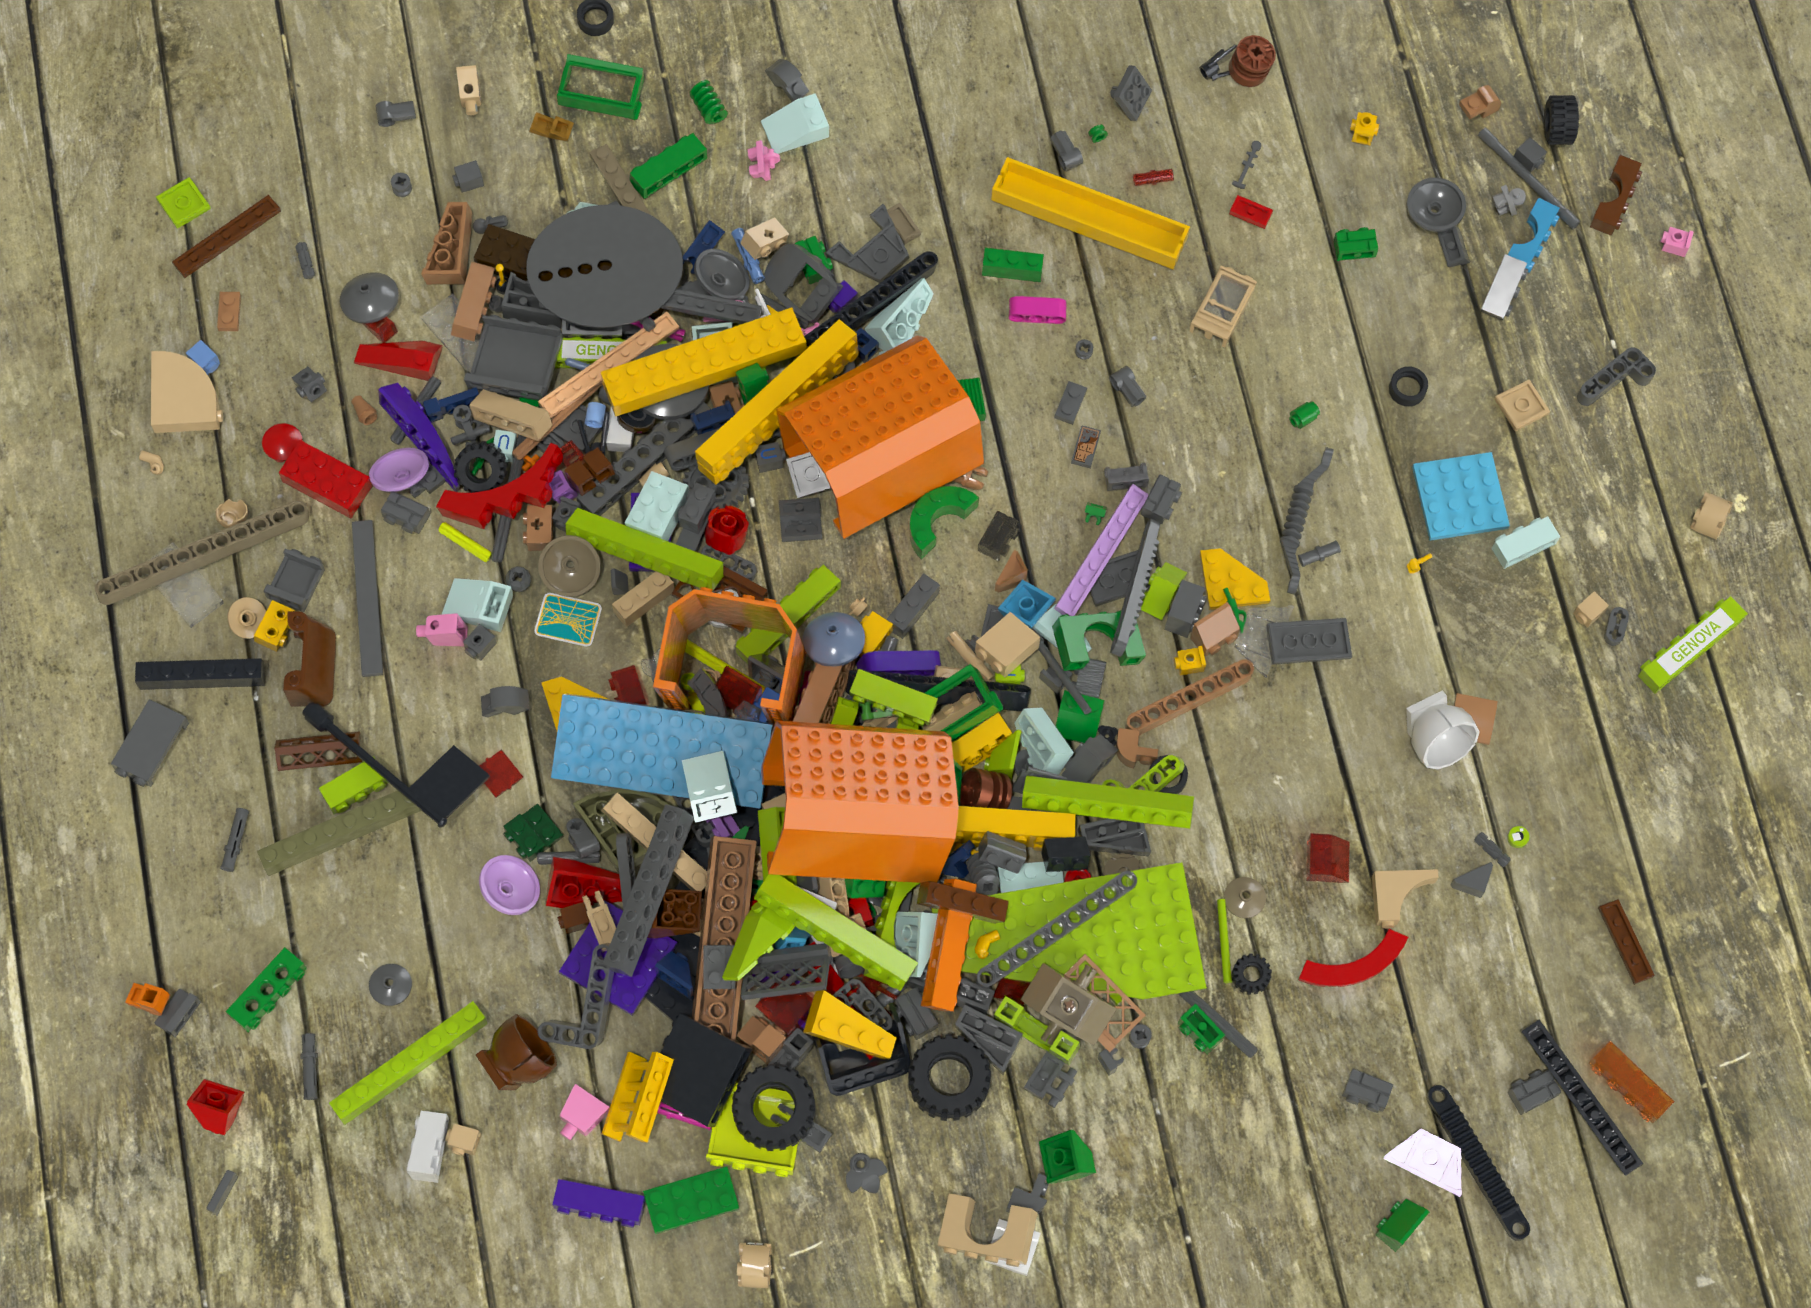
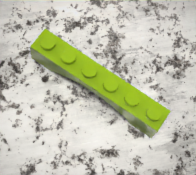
M887 882L886 889H888V892L881 902L882 913L875 923V928L877 929L875 936L896 948L894 941L896 913L906 894L919 883ZM865 969L864 976L887 984V982L880 979L879 977L871 975L868 972V970Z

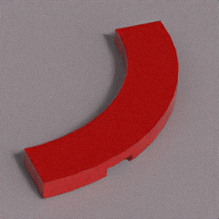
M1388 929L1382 942L1371 953L1347 964L1326 965L1306 960L1298 980L1320 987H1345L1362 983L1384 971L1398 957L1409 937Z

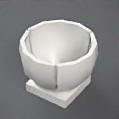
M1443 690L1406 708L1407 733L1412 738L1411 744L1419 760L1427 768L1441 769L1451 766L1465 757L1475 746V743H1477L1479 730L1473 718L1463 708L1447 705V695Z

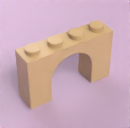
M949 1193L938 1246L944 1249V1253L956 1255L957 1252L965 1253V1257L972 1259L982 1256L985 1257L986 1261L993 1263L1003 1260L1006 1261V1265L1019 1267V1264L1027 1265L1038 1214L1036 1211L1030 1208L1011 1205L1007 1227L1003 1236L992 1244L982 1245L974 1241L970 1232L975 1201L970 1197Z

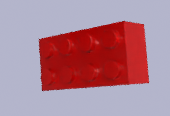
M302 440L299 441L278 472L283 483L350 519L373 487L369 476Z

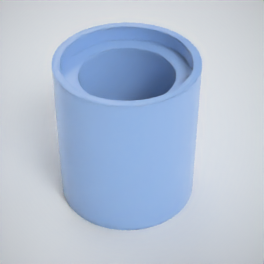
M598 402L588 403L585 425L592 428H601L603 426L606 406Z

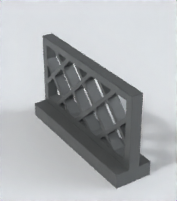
M823 943L772 950L769 954L766 952L757 959L758 964L744 976L741 998L742 1000L826 990L829 965L833 962L829 946ZM815 966H821L817 970L813 968ZM779 971V972H778L777 974H775V975L771 973V972ZM810 971L812 974L805 979L801 977L804 973ZM787 973L791 975L785 981H782L780 979ZM766 976H768V977L770 978V979H769L768 981H766L764 984H762L761 982H759L760 980H762V979H763L764 977H766ZM817 977L821 979V983H810ZM795 980L800 981L798 985L790 986ZM775 982L780 984L774 989H769ZM754 985L759 987L755 991L748 992Z

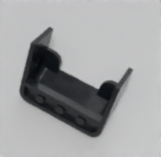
M893 1003L888 1004L892 1017V1026L887 1032L896 1037L890 1059L873 1057L869 1060L865 1053L851 1048L839 1052L835 1043H820L818 1037L812 1036L827 1087L832 1095L841 1096L903 1076L909 1072L911 1060L902 1023Z

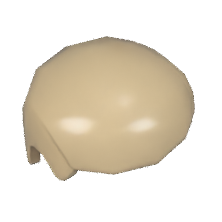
M228 499L217 507L215 511L216 520L224 528L242 523L247 519V505L241 499L237 502Z

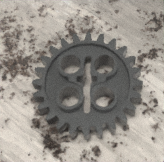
M698 464L688 467L689 472L684 473L686 479H683V483L687 484L689 489H693L695 484L698 483L715 490V496L718 494L722 495L721 497H716L711 510L731 505L738 507V501L743 502V495L748 494V474H746V468L741 465L737 468L735 467L729 472L725 480L720 481L716 485L699 471Z

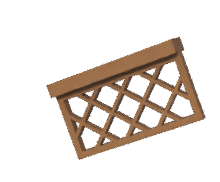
M1084 954L1064 976L1076 978L1077 980L1079 977V966L1086 960L1091 965V969H1095L1099 974L1095 975L1094 978H1103L1106 981V990H1094L1093 978L1091 990L1088 991L1093 994L1106 993V1002L1108 1003L1109 993H1118L1122 997V1006H1114L1117 1009H1122V1021H1109L1106 1029L1103 1030L1098 1038V1041L1111 1052L1146 1015ZM1109 985H1110L1115 991L1109 990ZM1072 1000L1064 1002L1067 1010L1068 1008H1074ZM1124 1000H1125L1130 1006H1124ZM1124 1009H1134L1139 1016L1134 1021H1124ZM1109 1024H1122V1033L1114 1038L1109 1033ZM1124 1024H1130V1025L1124 1030Z

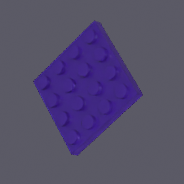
M604 900V904H607L617 928L623 910ZM589 923L559 970V974L587 989L593 951L599 945L591 923ZM669 937L647 938L632 977L614 972L609 1003L633 1016L657 978L655 965L670 951L673 952L677 942ZM601 951L603 958H605L607 951ZM599 969L598 977L604 980L606 974L602 969ZM596 990L594 994L602 998L601 992Z

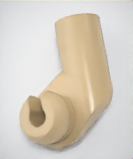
M144 450L141 451L139 459L150 464V471L153 474H161L164 470L161 457Z

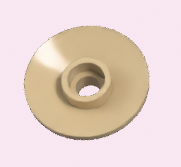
M240 598L229 608L227 615L228 625L235 635L244 639L254 638V634L266 610L254 598ZM243 615L247 617L246 622H243L242 620Z

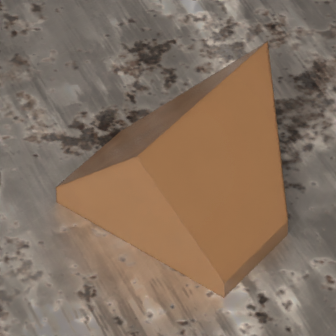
M1013 551L995 583L996 592L999 593L1016 588L1022 580L1026 581L1028 569L1018 551Z

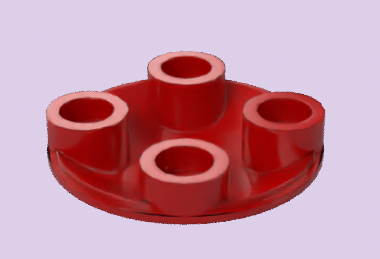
M280 423L273 425L265 432L262 438V447L268 457L278 463H282L288 459L299 441H303L300 431L295 426Z

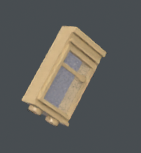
M1220 266L1214 281L1191 322L1189 332L1193 333L1196 327L1205 331L1204 337L1207 339H1212L1213 335L1223 339L1222 347L1225 348L1255 291L1257 281L1248 275L1237 273L1230 267Z

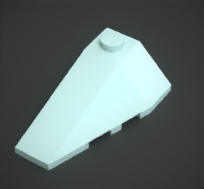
M921 278L875 316L865 328V331L879 342V348L883 351L890 350L913 337L915 331H918L920 324H918L922 314L926 313L934 294L925 278Z

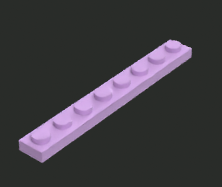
M1132 484L1055 605L1054 609L1062 615L1075 616L1144 505L1148 494L1136 485Z

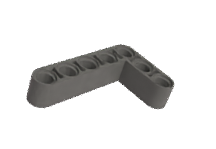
M603 943L594 948L581 1025L558 1020L546 1021L538 1027V1035L542 1040L584 1049H592L602 1043L614 971L602 964L604 958L601 955V950L603 947L608 950L610 943ZM599 969H602L606 974L604 980L598 977ZM596 990L602 994L601 1001H597L594 997ZM592 1012H596L598 1014V1022L592 1021ZM547 1025H550L554 1030L552 1036L546 1032ZM568 1029L574 1032L573 1040L567 1037ZM588 1033H592L594 1035V1044L588 1041Z

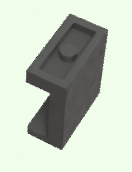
M284 549V559L271 585H266L264 593L267 599L305 612L325 569L322 561L317 557L310 556L309 558L296 549Z

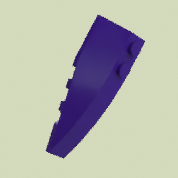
M398 382L379 388V404L417 449L426 454L430 464L445 478L448 485L455 492H459L458 479L454 477L455 470L453 469L451 459L437 431L424 414L422 405L418 401L414 402L410 391L405 386L401 387Z

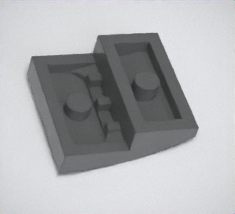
M819 498L779 500L782 542L822 539Z

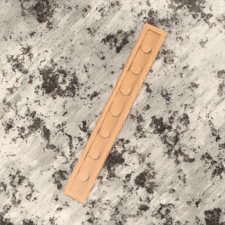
M665 312L654 320V329L648 332L642 328L540 399L538 404L541 408L548 411L551 419L602 383L601 371L634 361L642 352L656 346L679 329V325L668 312Z

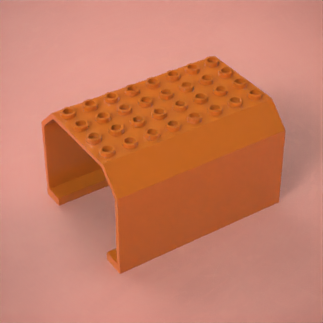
M919 335L776 409L782 444L787 457L791 458L810 452L825 474L835 496L838 517L833 520V524L843 539L921 498L929 491L939 488L984 464L981 424L969 396L928 339Z
M700 587V590L694 589L668 607L653 688L667 707L678 710H691L690 702L678 686L688 635L707 622L714 621L788 635L790 644L779 701L762 698L760 707L768 722L774 723L773 728L776 720L793 722L806 652L796 627L780 604H776L777 601L764 598V601H758L751 595H742L741 598L734 596L732 592L721 591V594L713 593V589Z
M776 720L761 765L762 785L785 786L786 802L783 828L775 851H768L767 854L768 874L916 883L931 881L937 883L956 839L959 810L951 736L943 731Z

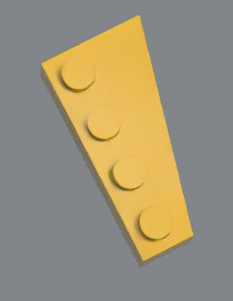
M999 712L958 740L952 742L953 759L962 767V774L982 763L986 758H990L991 752L1012 734Z
M824 990L815 991L803 1033L881 1059L891 1058L896 1037Z

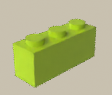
M363 762L319 787V791L334 815L345 812L355 802L364 801L370 793L381 791L388 782Z

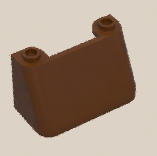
M288 611V626L294 631V637L300 638L303 641L301 670L290 671L285 675L283 691L291 707H306L311 702L318 703L322 707L327 706L333 699L336 634L331 627L303 612Z

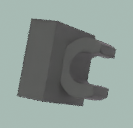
M1114 1048L1111 1052L1105 1049L1097 1057L1108 1076L1115 1073L1117 1066L1121 1065L1124 1061L1123 1058L1119 1060L1113 1059V1055L1118 1052L1117 1048Z

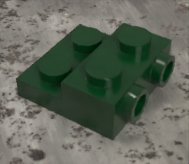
M538 803L524 814H518L503 826L505 838L509 843L514 842L518 847L516 848L517 853L522 859L526 857L529 862L537 858L539 852L546 851L564 837Z

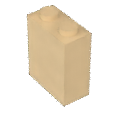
M1009 612L976 641L975 653L980 660H985L991 665L994 672L1006 677L1039 648L1040 636Z

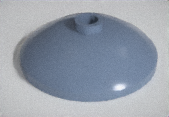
M830 612L816 617L807 625L803 633V647L806 654L814 662L824 666H841L853 661L862 652L865 645V633L860 622L853 616L841 612Z

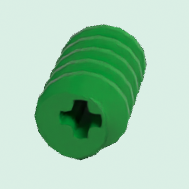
M703 80L691 89L690 97L693 99L704 121L710 125L716 124L727 117L728 111L724 110L725 106L723 104H720L721 99L717 98L718 94L716 92H713L714 88L710 86V81Z

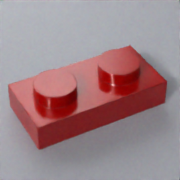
M1237 195L1229 214L1265 229L1273 214V209Z

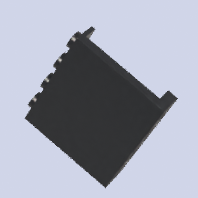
M680 1013L673 1020V1028L662 1044L661 1054L674 1059L661 1102L706 1127H715L752 1048L737 1043L692 1019L688 1014Z

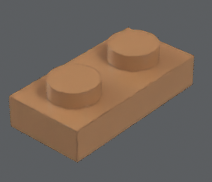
M220 292L217 321L218 331H239L240 292Z

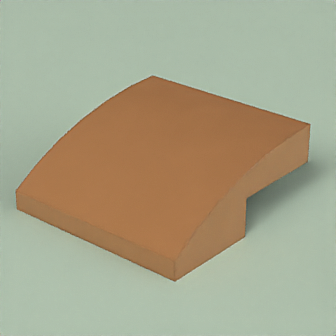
M1457 693L1454 706L1463 708L1473 718L1479 730L1477 743L1489 745L1498 701Z

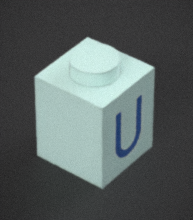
M496 430L494 447L496 449L499 447L502 450L500 453L502 455L505 454V462H512V451L516 448L517 435L509 431Z

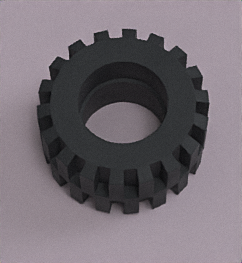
M1550 95L1544 112L1546 141L1548 145H1573L1577 138L1579 127V108L1576 97L1574 95Z
M476 441L468 444L455 459L456 462L453 469H455L454 477L458 478L457 483L464 486L463 490H470V493L499 487L507 474L506 468L508 467L507 462H505V454L502 455L500 453L502 450L499 447L496 449L494 447L495 444H487V441H482L481 443ZM481 457L490 463L492 473L488 478H478L473 475L469 465L473 458Z

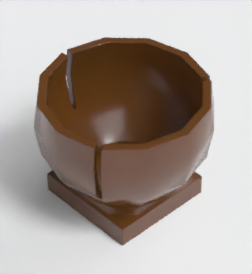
M518 1014L507 1019L495 1031L489 1050H481L476 1054V1057L498 1090H517L522 1086V1083H535L546 1077L557 1066L556 1056H554L555 1054L549 1043L539 1037L538 1029Z

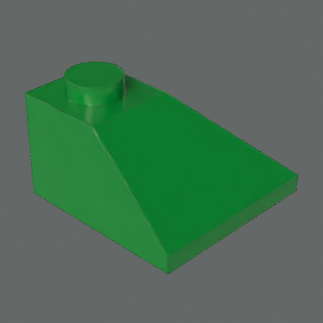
M1074 1130L1039 1141L1048 1184L1080 1179L1096 1173L1092 1151Z

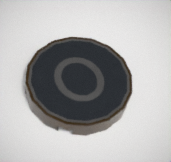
M637 409L617 416V421L627 431L632 433L642 431L644 433L653 427L656 418L646 414L641 409Z

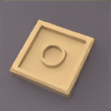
M1530 380L1494 398L1514 431L1550 413V410Z

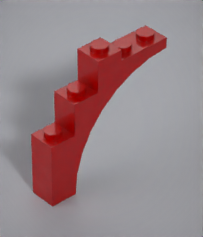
M550 443L542 457L519 478L488 491L465 493L444 490L436 508L444 517L481 529H485L487 523L491 521L493 512L514 519L521 510L523 502L544 508L552 497L553 491L549 483L553 480L557 466L562 462L563 453L558 445Z

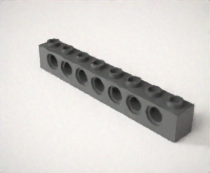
M703 402L693 413L697 415L711 408ZM691 419L665 420L662 423L656 424L652 432L647 436L641 437L634 448L626 450L618 462L611 463L615 472L613 476L601 484L594 479L595 488L583 496L578 493L576 498L577 502H580L582 509L599 516L605 513L640 482L639 479L655 463L657 465L666 459L664 450L667 446L689 439L696 433ZM671 428L678 429L676 432L669 431V429ZM656 441L663 442L661 445H655L654 443ZM641 454H648V455H649V456L646 457V458H640V457H639ZM629 466L634 468L631 471L624 470L626 467ZM614 479L619 481L617 484L609 483L611 480ZM599 492L604 494L602 497L594 496L596 493Z
M665 804L602 963L614 972L630 977L633 975L694 820V817L682 808Z

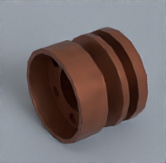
M1256 35L1246 36L1240 40L1229 62V72L1236 83L1246 87H1255L1265 81L1276 58L1273 45L1267 39Z
M973 767L964 773L961 783L960 806L1008 808L1012 796V784L1007 774L994 771L989 772Z

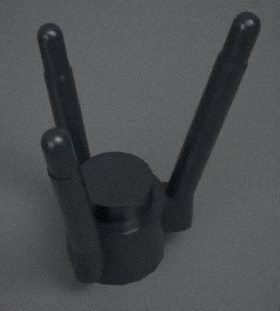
M1234 44L1226 51L1221 49L1207 62L1202 64L1199 69L1203 77L1207 80L1211 78L1214 81L1220 77L1230 75L1229 71L1218 73L1217 71L1220 68L1217 62L1232 52L1237 45Z
M608 411L605 412L601 442L591 443V447L588 445L581 420L577 421L585 454L598 447L605 455L609 422Z

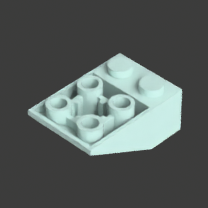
M454 578L442 615L457 613L464 623L476 626L480 624L484 628L501 632L513 598L511 586L493 581Z
M724 751L682 760L696 823L738 813Z

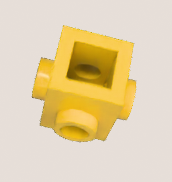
M1358 112L1356 119H1352L1350 130L1353 131L1351 142L1371 146L1373 136H1377L1379 124L1376 123V115L1368 112Z

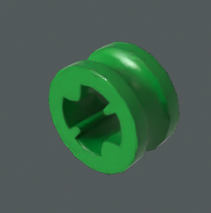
M1096 125L1089 130L1088 134L1092 137L1093 143L1100 142L1108 136L1107 131L1104 130V125Z

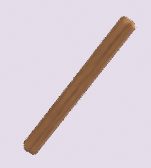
M603 383L552 417L551 428L539 441L527 437L512 451L513 456L517 460H521L597 391Z

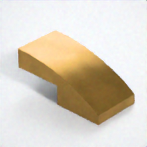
M536 112L529 132L551 139L568 141L574 123L555 116V119Z

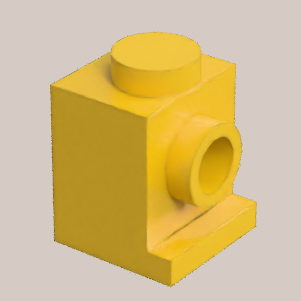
M1202 646L1177 651L1176 657L1173 658L1175 669H1179L1180 676L1205 671L1206 661Z

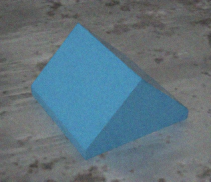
M1022 580L998 607V611L1004 617L1011 612L1031 629L1056 599Z

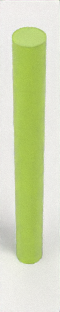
M1218 899L1217 909L1223 983H1232L1225 899Z

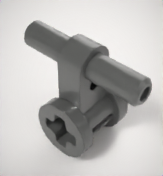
M459 405L454 409L455 424L459 429L464 430V433L451 437L452 445L466 440L472 441L477 436L490 432L488 424L475 429L472 428L473 417L468 406Z

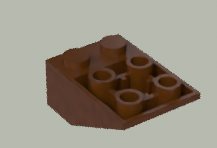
M666 889L647 938H662L700 932L702 891Z

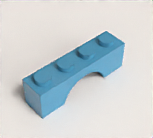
M1541 198L1537 199L1527 219V223L1534 232V239L1525 244H1513L1508 253L1509 256L1526 262L1525 268L1529 269L1528 273L1531 272L1535 264L1532 261L1533 258H1538L1543 249L1540 245L1543 241L1547 242L1552 233L1549 231L1550 227H1555L1560 218L1557 215L1560 208Z

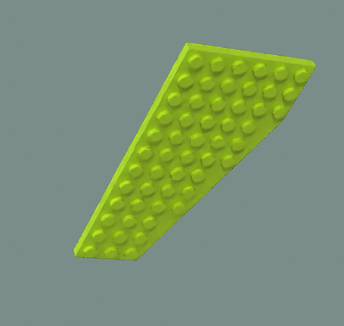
M1183 862L1131 871L1137 877V884L1130 892L1003 979L1031 983L1043 963L1064 975L1086 954L1130 998L1145 1000L1206 989ZM1120 873L987 895L1009 901L1005 922L994 924L972 917L969 924V939L965 946V960L962 964L961 972L977 974L980 969ZM1124 876L1121 878V883L1125 887L1132 885L1129 877ZM1106 888L1104 889V896L1112 899L1114 898V891ZM1089 900L1086 902V907L1090 911H1095L1097 904ZM931 908L932 913L938 914L939 909ZM1069 913L1068 918L1072 923L1079 922V915L1077 913ZM1054 924L1051 926V932L1055 935H1060L1062 928ZM997 930L1000 940L989 945V955L987 958H978L975 953L978 938ZM1036 936L1033 939V943L1037 947L1044 946V939ZM1019 948L1016 950L1017 958L1025 959L1027 957L1024 949ZM1001 960L998 962V968L1001 971H1008L1009 964ZM1086 960L1079 966V975L1085 965L1091 968V965ZM982 973V974H981V975L991 976L989 973ZM1094 978V990H1106V981L1103 978ZM1091 982L1087 987L1089 990H1091ZM1109 985V990L1115 991V990ZM1109 993L1110 995L1120 996L1118 993Z

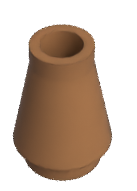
M355 396L351 403L354 406L359 422L364 425H370L377 419L376 409L366 402L362 396Z

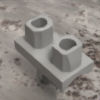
M1507 185L1501 187L1502 192L1493 196L1495 207L1500 216L1507 212L1514 216L1517 214L1515 205L1523 204L1526 200V194L1520 188H1515L1509 193Z

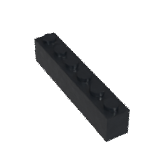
M262 658L136 662L135 683L140 690L265 686L266 666Z

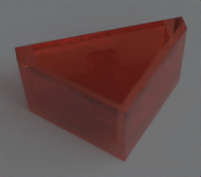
M1002 979L995 990L994 998L1003 1001L1006 996L1025 1007L1026 1003L1020 999L1030 983Z

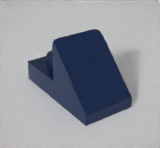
M968 840L948 855L941 874L965 878L969 871L964 861L972 855L970 851L975 845Z

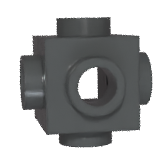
M308 366L292 377L297 386L295 388L296 392L301 398L306 397L310 402L319 398L327 391L323 384L325 380L319 372L314 373Z

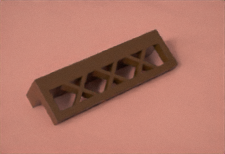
M360 731L345 733L360 746ZM332 734L276 740L274 747L278 771L360 763L362 760L358 756L347 757L343 754L347 747ZM326 750H331L337 754L333 759L329 760L322 756ZM310 752L316 757L313 761L306 762L301 756L304 753ZM289 754L294 758L291 764H282L281 755Z

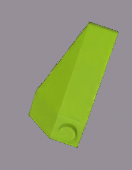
M757 901L745 917L722 978L724 980L739 981L758 964L757 959L766 952L769 954L774 949L772 945L779 938L784 940L791 933L795 924L779 917L775 911L762 906Z

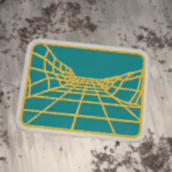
M547 593L543 598L534 630L535 634L581 646H590L594 639L602 607L598 603Z

